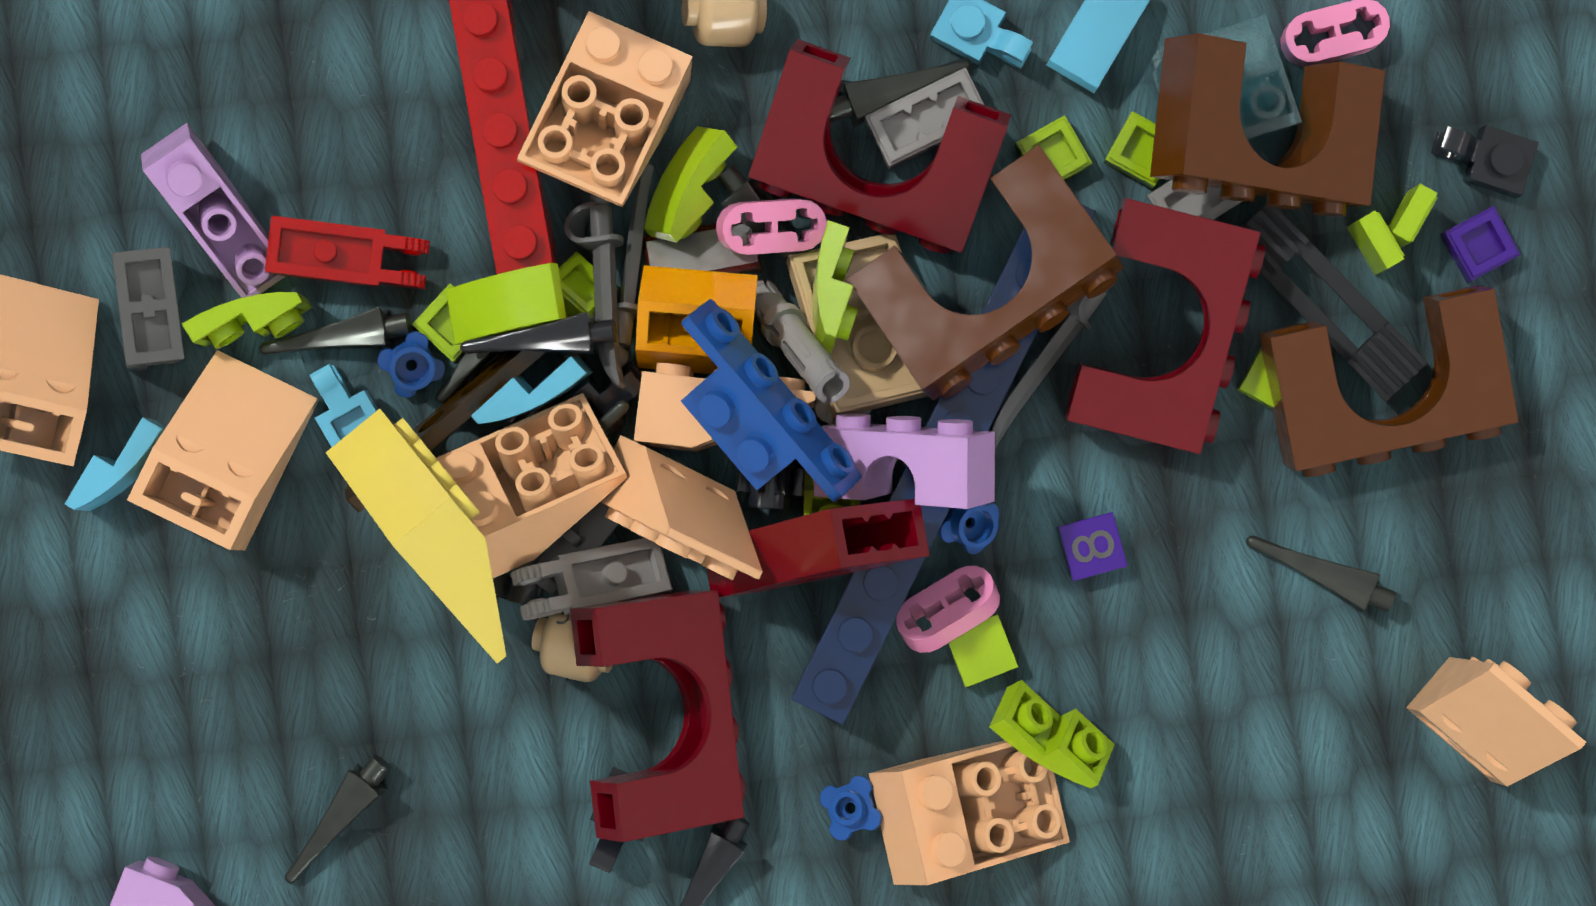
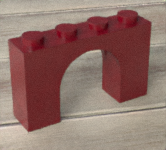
M797 39L789 50L748 177L761 181L759 186L771 194L790 197L794 193L811 199L813 203L817 204L827 214L843 216L845 212L865 218V224L878 232L895 235L898 231L918 237V243L931 251L947 254L952 249L962 253L1007 131L1011 114L958 96L938 152L923 172L912 179L894 184L868 181L853 173L841 161L836 153L831 137V117L851 57Z
M1121 198L1109 243L1117 256L1161 266L1182 276L1192 286L1200 300L1203 311L1202 335L1195 351L1186 362L1175 370L1160 376L1138 377L1078 362L1064 417L1068 421L1201 454L1203 443H1212L1218 429L1220 411L1213 409L1218 388L1227 389L1233 374L1235 356L1228 354L1233 332L1242 334L1248 319L1250 301L1243 299L1248 277L1254 279L1258 277L1264 260L1265 246L1258 244L1261 232L1128 198Z
M690 590L570 608L576 666L605 667L648 659L665 668L674 678L681 692L684 705V721L680 737L673 750L664 760L646 770L590 780L596 838L627 842L744 818L742 801L745 796V783L739 772L736 750L739 730L736 719L732 715L729 690L732 683V671L725 655L723 631L726 618L724 609L719 602L718 590Z

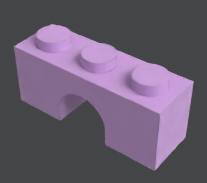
M841 413L836 414V423L821 426L835 443L840 444L850 453L855 467L862 475L861 479L842 499L867 500L891 494L893 468L896 461L900 459L909 467L914 477L915 505L969 509L995 502V432L973 430V421L939 420L938 428L921 427L920 417H887L885 425L871 424L870 414ZM814 481V496L828 497Z

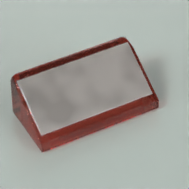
M741 221L731 226L732 235L740 236L743 244L747 243V235L754 233L753 230ZM717 223L699 226L691 235L680 239L677 243L651 236L643 237L647 266L739 274L762 272L759 254L746 255L735 253L721 244L716 232Z

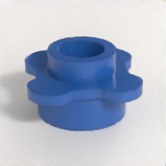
M410 332L407 334L405 342L393 349L384 348L378 355L380 369L389 372L395 383V392L401 397L409 398L414 396L417 390L423 389L431 381H439L445 373L443 361L434 358L428 349V338L421 332ZM414 360L417 366L414 369H408L406 367L407 361Z
M992 502L969 509L952 508L948 518L943 521L938 531L939 536L947 543L956 541L962 544L964 550L970 554H977L991 543L997 534L999 509ZM971 517L972 521L970 525L966 527V520Z
M854 776L847 785L839 788L827 786L822 790L820 803L828 810L831 819L829 831L835 839L847 840L855 831L863 829L871 831L880 826L882 813L876 808L872 792L873 785L868 778ZM850 802L855 805V811L852 814L847 811V805Z

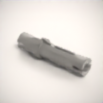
M763 280L757 281L754 316L761 323L760 329L764 338L772 346L779 347L783 351L786 358L800 376L804 378L818 400L825 403L826 398H828L827 400L832 403L841 399L849 389L850 380L848 375L835 363L831 355L807 328L803 312L795 304L787 303L771 281L767 280L766 286Z

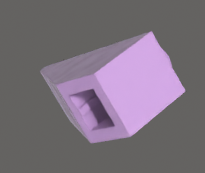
M188 123L141 154L144 173L241 298L261 294L286 277L266 274L264 272L269 236L221 166Z

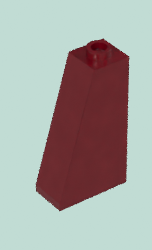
M915 499L831 508L749 530L763 571L759 580L739 570L734 579L731 580L708 568L706 569L710 590H718L719 598L758 593L930 556L921 505H915Z

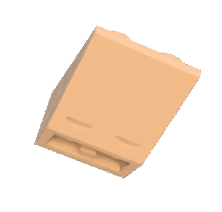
M588 11L517 157V161L623 207L666 133L691 81L693 56Z
M0 274V451L74 467L87 413L99 299Z
M217 350L153 446L127 500L229 550L245 551L319 399Z
M657 363L656 373L642 371L634 441L643 446L698 452L717 445L681 402L685 396L705 379L693 377L694 371H691V367L678 364ZM779 377L796 398L806 402L811 409L815 407L816 396L813 391H805V380Z
M583 393L437 457V460L480 511L471 520L486 538L493 578L536 559L627 479L626 472Z
M620 435L613 450L626 472L627 479L601 501V503L609 506L605 517L655 542L657 545L684 558L696 561L702 566L731 580L734 579L738 570L759 580L763 571L736 492L654 450Z
M1449 657L1406 707L1491 782L1504 786H1509L1580 750L1586 743L1585 740L1572 730L1577 721L1551 700L1543 704L1526 691L1531 685L1529 679L1505 661L1498 665L1490 659L1482 662L1475 657H1471L1470 660Z
M1005 740L924 758L869 773V778L873 785L872 791L876 808L882 813L880 826L894 885H930L1070 842L1054 772L1036 763Z

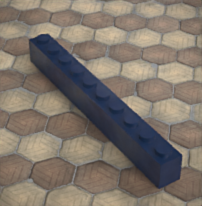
M1082 205L1090 218L1093 219L1096 211ZM1024 227L981 314L994 311L1007 304L1018 294L1027 280L1032 262V248ZM1038 328L1018 341L1020 348L1010 358L997 365H991L988 362L970 375L972 377L971 383L961 392L946 399L940 395L925 427L938 428L939 420L961 419L973 421V430L988 431ZM907 465L888 502L915 499L914 477ZM921 505L928 549H930L950 509L949 507ZM926 557L852 573L792 694L791 700L842 725L844 724Z

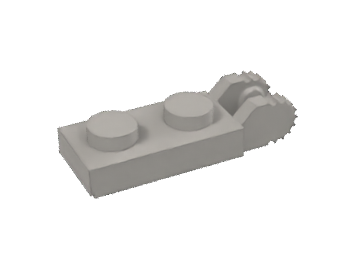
M647 538L558 555L549 562L526 566L510 573L513 586H529L543 580L555 578L559 596L531 600L524 606H520L522 620L524 621L547 617L560 612H564V615H569L570 608L663 595L673 590L662 547Z

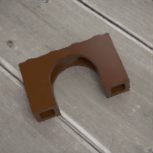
M1201 33L1165 38L1150 177L1172 180V190L1177 192L1204 194L1207 193V187L1220 188L1219 198L1225 200L1254 201L1255 195L1267 196L1266 206L1281 209H1300L1301 202L1313 204L1312 214L1344 217L1346 216L1347 207L1371 206L1385 70L1340 61L1304 66L1297 132L1287 153L1281 160L1272 165L1263 160L1253 150L1241 124L1240 99L1246 42Z
M1039 144L991 177L999 193L1027 231L1032 248V262L1027 280L1018 294L1007 304L994 311L978 315L959 314L945 309L935 302L907 259L895 245L847 278L850 284L854 285V290L917 384L932 400H935L940 395L946 399L961 392L971 383L972 377L970 375L988 362L991 365H997L1010 358L1020 348L1018 341L1037 328L1040 332H1044L1059 324L1069 313L1067 307L1085 295L1091 299L1104 293L1117 281L1115 274L1124 269L1115 251Z
M1475 285L1423 297L1434 358L1431 381L1423 396L1414 406L1402 414L1387 419L1373 420L1362 418L1344 401L1337 384L1326 325L1312 321L1258 333L1274 404L1273 413L1283 464L1294 471H1302L1303 477L1320 476L1336 471L1335 463L1356 458L1359 465L1379 463L1391 459V450L1411 446L1412 452L1416 453L1434 451L1447 446L1446 438L1464 434L1467 435V440L1493 438L1502 434L1501 426L1518 423L1495 289Z

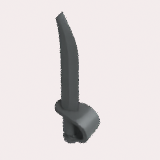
M649 163L646 165L636 185L629 224L620 303H617L619 349L622 367L629 360V350L627 349L631 347L633 323L637 317L638 305L635 304L647 202L654 165Z
M590 194V202L583 203L570 212L566 218L564 230L571 241L593 253L595 321L614 319L617 328V342L597 344V349L607 375L617 388L623 389L625 382L619 349L615 248L623 246L624 238L621 235L613 234L612 208L609 206L611 202ZM590 220L591 237H585V228Z
M1106 292L1091 299L1085 295L1067 307L1069 311L1068 318L1017 384L1001 409L991 432H995V448L1027 400L1081 328L1087 331L1090 330L1092 326L1087 320L1107 295Z

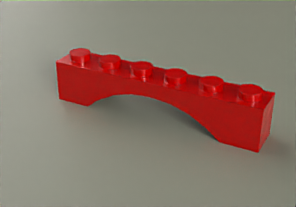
M449 0L496 274L547 263H558L540 171L517 161V157L531 130L520 67L512 0Z

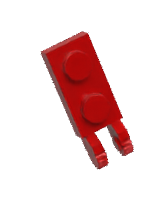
M271 216L264 272L273 275L378 288L380 284L396 287L425 289V275L410 270L394 271L382 269L384 249L412 256L428 255L430 241L420 238L389 235L383 229Z

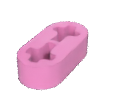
M1352 0L1305 12L1296 16L1283 30L1280 39L1281 50L1287 60L1300 67L1324 64L1364 54L1376 48L1387 36L1390 28L1389 15L1386 9L1374 0ZM1357 13L1361 14L1364 21L1373 20L1375 28L1367 34V40H1363L1362 34L1358 31L1342 35L1340 28L1350 25L1356 19ZM1307 26L1308 32L1312 35L1328 31L1330 38L1320 41L1314 47V53L1309 54L1306 45L1297 46L1294 41L1302 33V27Z
M779 199L738 202L722 210L717 219L716 232L718 240L725 248L739 254L753 255L805 251L814 248L822 241L827 221L822 209L817 204L808 200ZM797 209H800L802 217L810 218L811 220L810 229L802 230L800 240H798L795 232L778 231V221L795 219ZM741 213H745L748 221L765 222V232L748 234L746 244H743L740 236L732 235L731 233L732 224L740 223Z
M965 566L955 570L905 601L896 616V625L903 640L912 650L920 653L932 652L990 618L999 606L1000 595L992 576L984 568ZM971 587L979 592L981 596L973 602L965 597L964 594ZM925 616L930 621L932 627L922 632L917 626L916 621Z

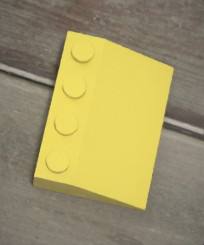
M379 408L330 448L326 454L392 546L498 664L506 657V650L487 542L484 535L471 520L480 511L404 418L393 424Z

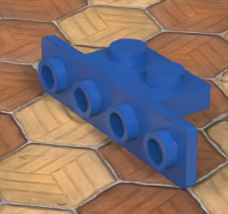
M709 299L682 320V326L715 363L718 369L685 396L681 402L756 490L795 459L833 502H837L861 479L862 475L855 467L850 453L830 438L816 421V416L810 406L803 400L796 398L779 378L774 364L766 356L756 351L740 332L737 321L728 311L720 308L714 300Z

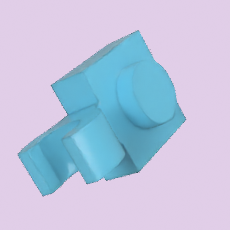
M949 0L930 34L931 41L963 58L969 59L978 66L985 53L989 52L1006 63L1022 69L1032 51L1031 46L1033 44L1031 40L1016 32L1000 28L1005 19L1006 12L984 0Z
M328 364L310 374L315 387L329 408L328 411L315 417V420L331 447L378 410L367 390H363L351 397L347 385L335 365L331 366V364Z

